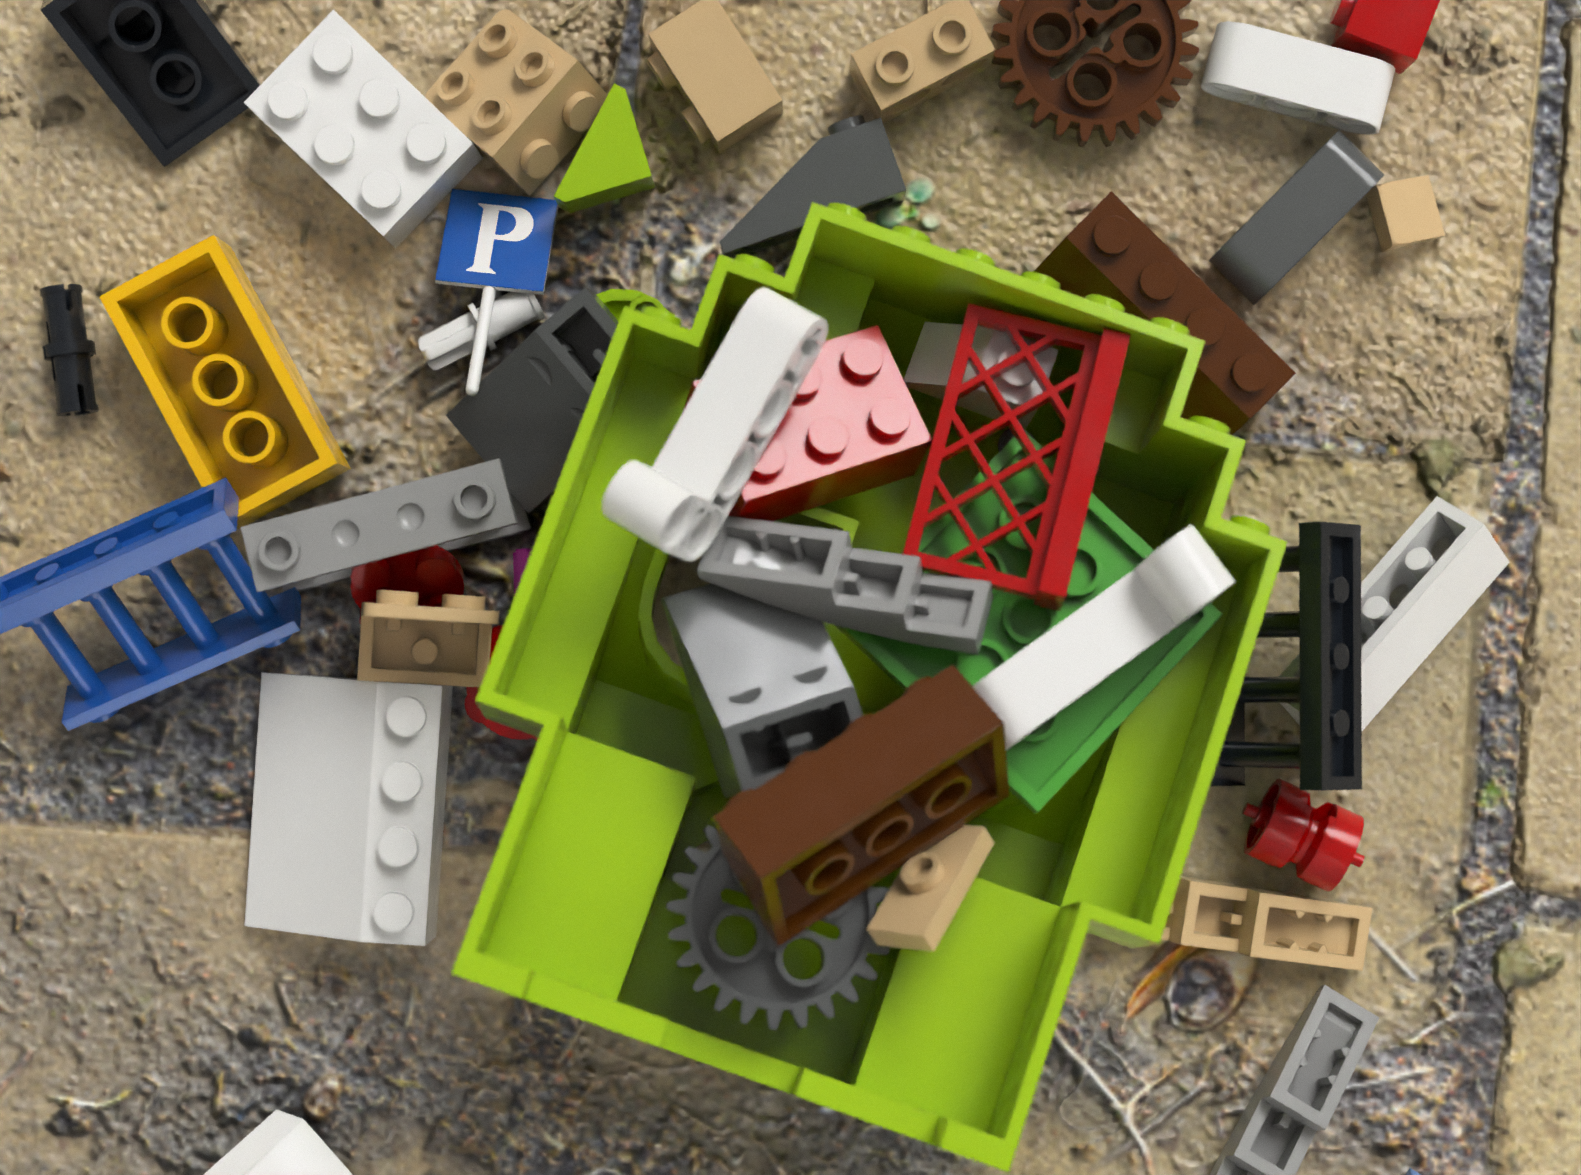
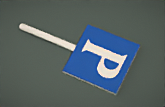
M452 189L435 283L483 289L465 389L469 396H475L479 391L496 290L544 295L558 210L556 200Z

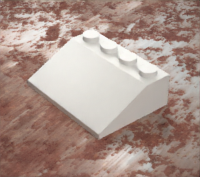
M261 673L244 926L357 942L426 946L436 937L453 686L360 681L357 678Z

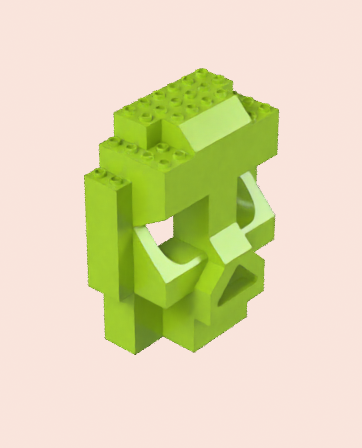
M812 202L785 277L775 274L774 267L760 258L738 254L735 259L719 254L691 330L681 327L682 321L674 314L663 309L644 306L642 311L639 312L624 306L475 700L486 719L537 736L539 739L451 974L711 1065L1009 1173L1086 933L1130 948L1160 944L1288 541L1269 535L1270 527L1258 520L1244 516H1231L1229 521L1221 518L1246 440L1229 435V427L1217 420L1203 416H1192L1189 420L1181 418V413L1205 344L1204 340L1190 336V331L1186 326L1166 318L1156 317L1148 321L1125 313L1124 306L1109 297L1091 294L1083 298L1060 290V284L1044 274L1027 271L1018 275L995 267V261L991 257L976 250L962 248L953 252L930 244L931 239L926 234L911 227L894 226L891 230L866 221V216L861 211L846 204L829 203L826 207ZM762 287L769 288L826 319L828 323L826 340L878 325L903 379L924 323L963 325L968 303L1101 336L1104 328L1130 334L1131 337L1092 493L1154 551L1179 532L1193 525L1236 581L1211 602L1223 615L1038 813L1034 815L1009 791L1010 796L966 824L985 826L995 843L934 952L889 947V954L875 955L868 953L865 961L874 969L878 976L874 981H870L854 975L850 982L855 988L859 999L855 1003H851L838 993L830 996L834 1008V1017L826 1019L815 1005L807 1006V1025L803 1028H798L790 1010L782 1011L776 1030L768 1028L765 1009L757 1008L747 1024L740 1023L741 1002L733 999L721 1011L715 1010V1000L720 989L713 983L707 988L695 992L692 987L703 970L699 964L678 967L676 963L691 947L689 941H676L668 938V932L686 923L685 916L675 914L666 910L667 902L687 899L688 891L672 881L673 874L687 873L694 875L697 868L684 854L685 850L688 847L697 848L699 845L707 842L704 828L710 825L716 829L713 816L722 811L731 798H724L683 667L674 663L658 642L653 623L655 602L671 554L661 551L602 514V502L610 482L616 473L630 461H640L650 467L654 465L682 415L692 381L703 378L748 298ZM1056 344L1051 347L1059 350L1048 378L1053 386L1078 373L1083 351ZM908 388L933 440L943 400ZM1074 388L1060 396L1068 410ZM1050 402L1037 409L1025 430L1031 432L1035 441L1042 447H1045L1062 437L1064 424ZM956 406L955 411L969 434L995 420ZM952 425L946 447L960 440ZM1008 426L976 444L987 463L999 453L998 440L1000 435L1009 428ZM931 445L913 476L773 522L848 531L853 548L901 554L906 543ZM964 450L943 462L938 476L952 499H954L980 471L968 451ZM1058 452L1052 455L1055 459L1057 458ZM935 490L929 512L943 505ZM823 622L853 683L863 715L875 714L902 697L904 691L835 625ZM903 866L872 885V887L890 888ZM724 889L721 892L720 896L724 902L756 911L746 895L730 889ZM882 901L876 903V912ZM731 916L722 920L716 928L715 935L719 948L729 956L736 957L746 955L751 951L756 936L750 922L738 916ZM817 921L806 928L830 939H837L840 935L838 927L822 921ZM793 940L784 950V967L796 979H810L820 968V951L809 940Z

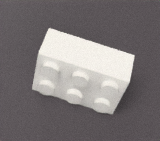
M334 10L243 102L395 248L482 159L475 145Z

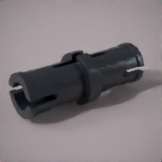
M64 284L47 286L40 289L48 336V344L42 347L44 360L51 361L57 403L56 416H70L71 412H74L75 416L99 411L98 404H96L90 357L96 355L95 342L87 339L82 301L83 289L80 284H69L68 289H64Z

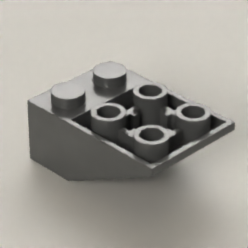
M584 288L491 371L480 382L477 395L469 396L467 394L446 414L448 419L485 462L501 459L509 491L528 513H531L550 497L556 489L619 322L594 291L588 288Z
M712 583L661 599L724 798H732L744 790L757 789L782 773L795 757L804 752L817 751L842 735L850 723L863 715L853 683L822 620L762 603Z

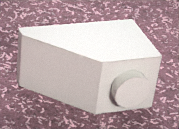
M924 323L904 377L908 388L943 400L962 324ZM977 326L972 348L986 370L1018 352L1006 332ZM1022 337L1028 346L1035 343L1033 340ZM1051 347L1034 356L1048 378L1059 351ZM969 362L963 383L977 376ZM1025 362L993 380L1011 410L1043 393ZM984 386L960 398L957 402V406L992 419L1002 416ZM1037 409L1018 420L1024 430L1034 417Z

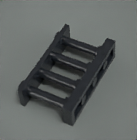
M1322 521L1299 523V545L1286 546L1278 573L1299 572V611L1265 612L1257 638L1299 637V677H1244L1210 786H1245V767L1300 769V790H1362L1361 525ZM1245 703H1300V743L1245 742Z

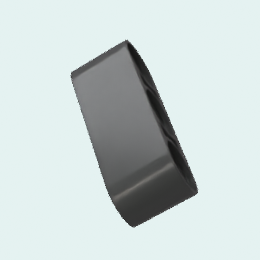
M1338 130L1208 261L1254 305L1379 182L1384 174Z

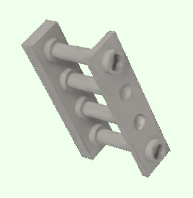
M500 458L240 527L257 592L281 586L283 591L296 587L297 591L301 592L350 579L351 568L435 545L444 548L448 552L533 530L529 513L509 491Z

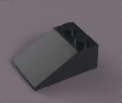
M43 0L41 12L164 167L247 110L249 107L243 102L261 85L204 0Z

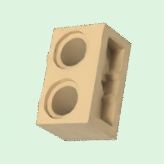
M951 0L851 53L849 72L874 119L881 117L884 124L988 69L993 59L995 48L970 1Z

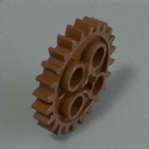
M1000 0L997 12L1011 22L993 25L991 38L1007 43V46L995 50L991 62L996 65L1010 66V70L1000 77L998 86L1000 89L1018 86L1020 92L1011 106L1013 111L1023 109L1031 104L1036 111L1032 117L1030 127L1035 129L1046 119L1054 121L1053 140L1057 142L1064 135L1068 127L1076 129L1079 147L1085 146L1092 131L1099 132L1105 147L1111 146L1115 139L1117 127H1121L1130 140L1136 139L1140 133L1138 118L1141 117L1153 127L1157 126L1163 117L1156 102L1166 107L1174 108L1181 97L1170 84L1187 86L1193 77L1192 72L1179 64V62L1194 60L1199 53L1198 47L1182 41V39L1194 34L1199 26L1196 20L1180 19L1179 17L1192 0H1114L1115 6L1113 8L1102 11L1093 9L1087 4L1086 0ZM1135 6L1139 9V15L1120 25L1111 33L1102 50L1097 46L1091 48L1061 77L1057 79L1050 77L1049 71L1052 68L1062 64L1078 52L1086 35L1090 38H1095L1105 31L1129 7ZM1041 25L1055 26L1062 31L1066 45L1058 50L1044 49L1037 44L1033 31ZM1130 35H1140L1147 38L1154 48V57L1141 61L1132 58L1124 48L1123 39ZM1081 74L1096 76L1105 87V96L1098 100L1082 98L1074 88L1073 79Z

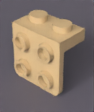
M508 9L499 11L483 27L480 33L425 95L427 100L529 196L590 129L607 97V93L576 58Z
M377 590L376 603L362 602L357 680L481 687L490 663L492 624H499V611L485 610L486 597L442 594L441 607L418 606V592Z

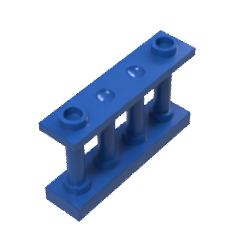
M223 478L0 577V634L20 625L22 627H31L68 678L71 685L67 686L61 721L68 731L88 722H103L114 716L125 706L261 647H276L288 640L293 633L300 631L301 595L296 587L270 598L265 591L257 592L251 568L230 537L232 532L237 531L239 497L227 478ZM196 548L201 550L207 549L245 609L211 623L171 563V560ZM137 574L141 576L148 575L187 634L153 648L112 586ZM77 600L89 601L129 659L96 673L58 620L54 611Z

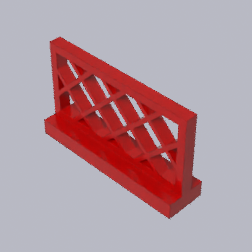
M968 303L903 554L919 556L924 572L991 581L992 589L1034 599L1033 605L1061 611L1066 598L1131 335L1104 328L1101 336ZM977 326L1006 332L1018 352L986 370L972 348ZM1022 336L1038 341L1028 346ZM1055 344L1083 351L1078 373L1055 386L1051 384L1034 357ZM969 362L977 376L963 383ZM1025 362L1043 393L1011 410L993 380ZM984 386L1002 416L969 434L955 411L957 402L960 398ZM1074 388L1068 410L1060 396ZM1050 402L1064 424L1062 437L1037 451L1018 420ZM952 425L960 440L946 447ZM1008 426L1027 457L995 475L976 444ZM967 450L985 481L952 499L938 476L940 467L943 462ZM1058 452L1053 474H1051L1043 460ZM1033 466L1048 489L1046 501L1020 516L1001 484ZM935 490L943 505L929 512ZM992 490L1011 522L978 540L959 508ZM949 514L969 545L948 558L918 552L924 528ZM1041 517L1035 540L1026 525ZM1017 531L1032 555L1026 579L998 572L984 549ZM975 555L982 568L962 562Z

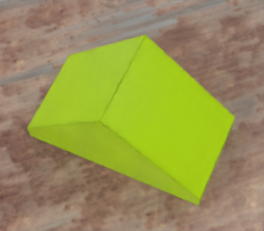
M615 83L554 194L558 206L569 213L655 188L626 89Z

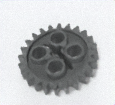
M710 825L705 827L704 834L711 846L708 853L688 847L684 853L697 868L694 875L674 873L672 877L674 883L688 891L687 899L667 902L666 910L675 914L685 916V925L668 932L670 940L689 941L691 947L676 962L678 967L699 964L703 970L692 987L693 990L697 992L714 983L720 989L715 1000V1010L721 1011L733 999L741 1002L740 1023L747 1024L757 1008L765 1009L768 1028L774 1030L779 1025L783 1010H790L798 1028H803L807 1025V1006L815 1005L826 1019L834 1017V1008L830 996L838 993L847 1001L855 1003L859 998L850 982L854 975L870 981H874L878 976L874 969L865 961L868 953L883 955L889 954L890 951L888 946L877 945L866 930L876 913V903L884 900L890 888L871 886L820 919L819 921L838 927L840 935L837 939H830L805 929L778 947L770 937L756 911L726 903L721 899L720 895L724 889H730L746 896L747 894L722 852L717 830ZM731 916L742 917L753 926L756 935L755 943L751 951L746 955L739 957L729 956L717 945L715 937L716 928L725 918ZM796 939L809 940L820 951V968L813 977L807 980L794 978L784 967V950L790 942Z

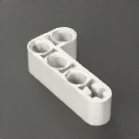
M762 287L756 290L739 312L654 465L650 467L640 461H630L616 473L604 494L602 514L665 553L686 561H695L701 557L718 534L753 469L756 467L819 356L828 333L826 319L769 288Z
M1193 525L1188 526L1161 545L1129 574L972 686L1004 722L1006 750L1017 744L1198 613L1236 582Z

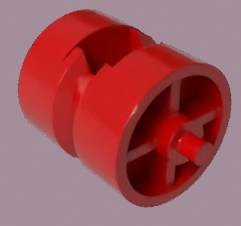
M1278 778L1271 784L1258 807L1247 802L1243 808L1242 814L1252 818L1244 842V853L1277 868L1292 862L1296 864L1297 877L1324 891L1330 892L1339 884L1350 864L1360 868L1364 862L1365 856L1356 852L1363 833L1364 818L1346 808L1329 802L1314 808L1311 806L1310 793L1306 790H1300V787Z

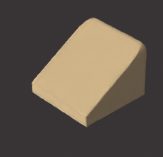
M1429 175L1375 185L1366 194L1382 253L1445 236Z

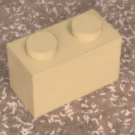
M700 0L648 34L654 54L646 58V61L664 90L667 92L676 86L689 106L680 113L700 145L710 139L718 153L721 154L783 114V100L718 0Z

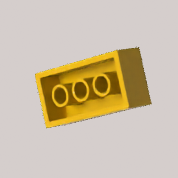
M212 235L99 296L201 487L203 488L223 478H227L238 495V529L351 469L232 247Z

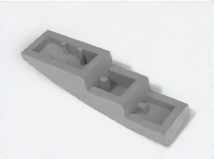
M727 516L715 539L703 553L697 569L699 579L774 607L836 626L907 643L976 655L979 654L993 600L991 581L923 573L919 556L853 548L848 531Z
M1326 985L1320 986L1253 1094L1210 1175H1296L1316 1132L1326 1130L1379 1017Z

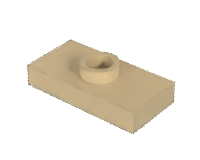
M964 825L923 853L913 856L903 865L866 929L877 945L930 952L935 951L995 843L985 826Z

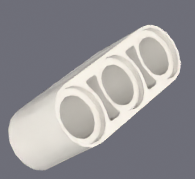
M1227 21L1217 24L1201 88L1213 96L1351 133L1369 135L1379 133L1396 68L1374 57L1250 24Z

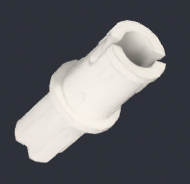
M508 292L494 299L486 345L491 351L496 349L494 342L536 320L545 318L534 294ZM474 303L467 305L470 312L420 336L418 339L419 348L433 371H439L472 354L480 306L476 308Z

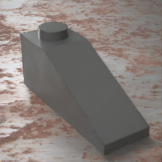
M857 115L829 126V136L820 138L720 241L722 254L735 259L738 254L751 255L799 238L812 202L826 207L829 203H842L858 209L864 215L903 202L906 187L881 117L865 122L863 115Z

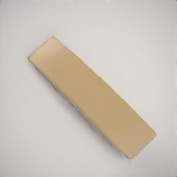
M1181 876L1161 940H1168L1186 946L1239 952L1250 957L1363 971L1373 908Z

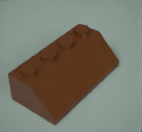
M1112 191L1033 271L1056 280L1060 284V290L1083 298L1091 294L1109 297L1121 303L1125 308V313L1148 321L1156 317L1174 320L1186 326L1190 331V336L1204 340L1205 344L1181 413V418L1189 420L1192 416L1208 417L1228 426L1230 429L1229 435H1233L1296 374Z
M952 664L933 677H923L915 681L905 690L902 697L877 713L858 717L848 725L842 735L817 751H808L798 755L785 767L782 773L757 789L744 790L731 798L723 810L713 816L722 852L776 945L779 947L903 866L913 856L923 853L1010 796L1004 722Z

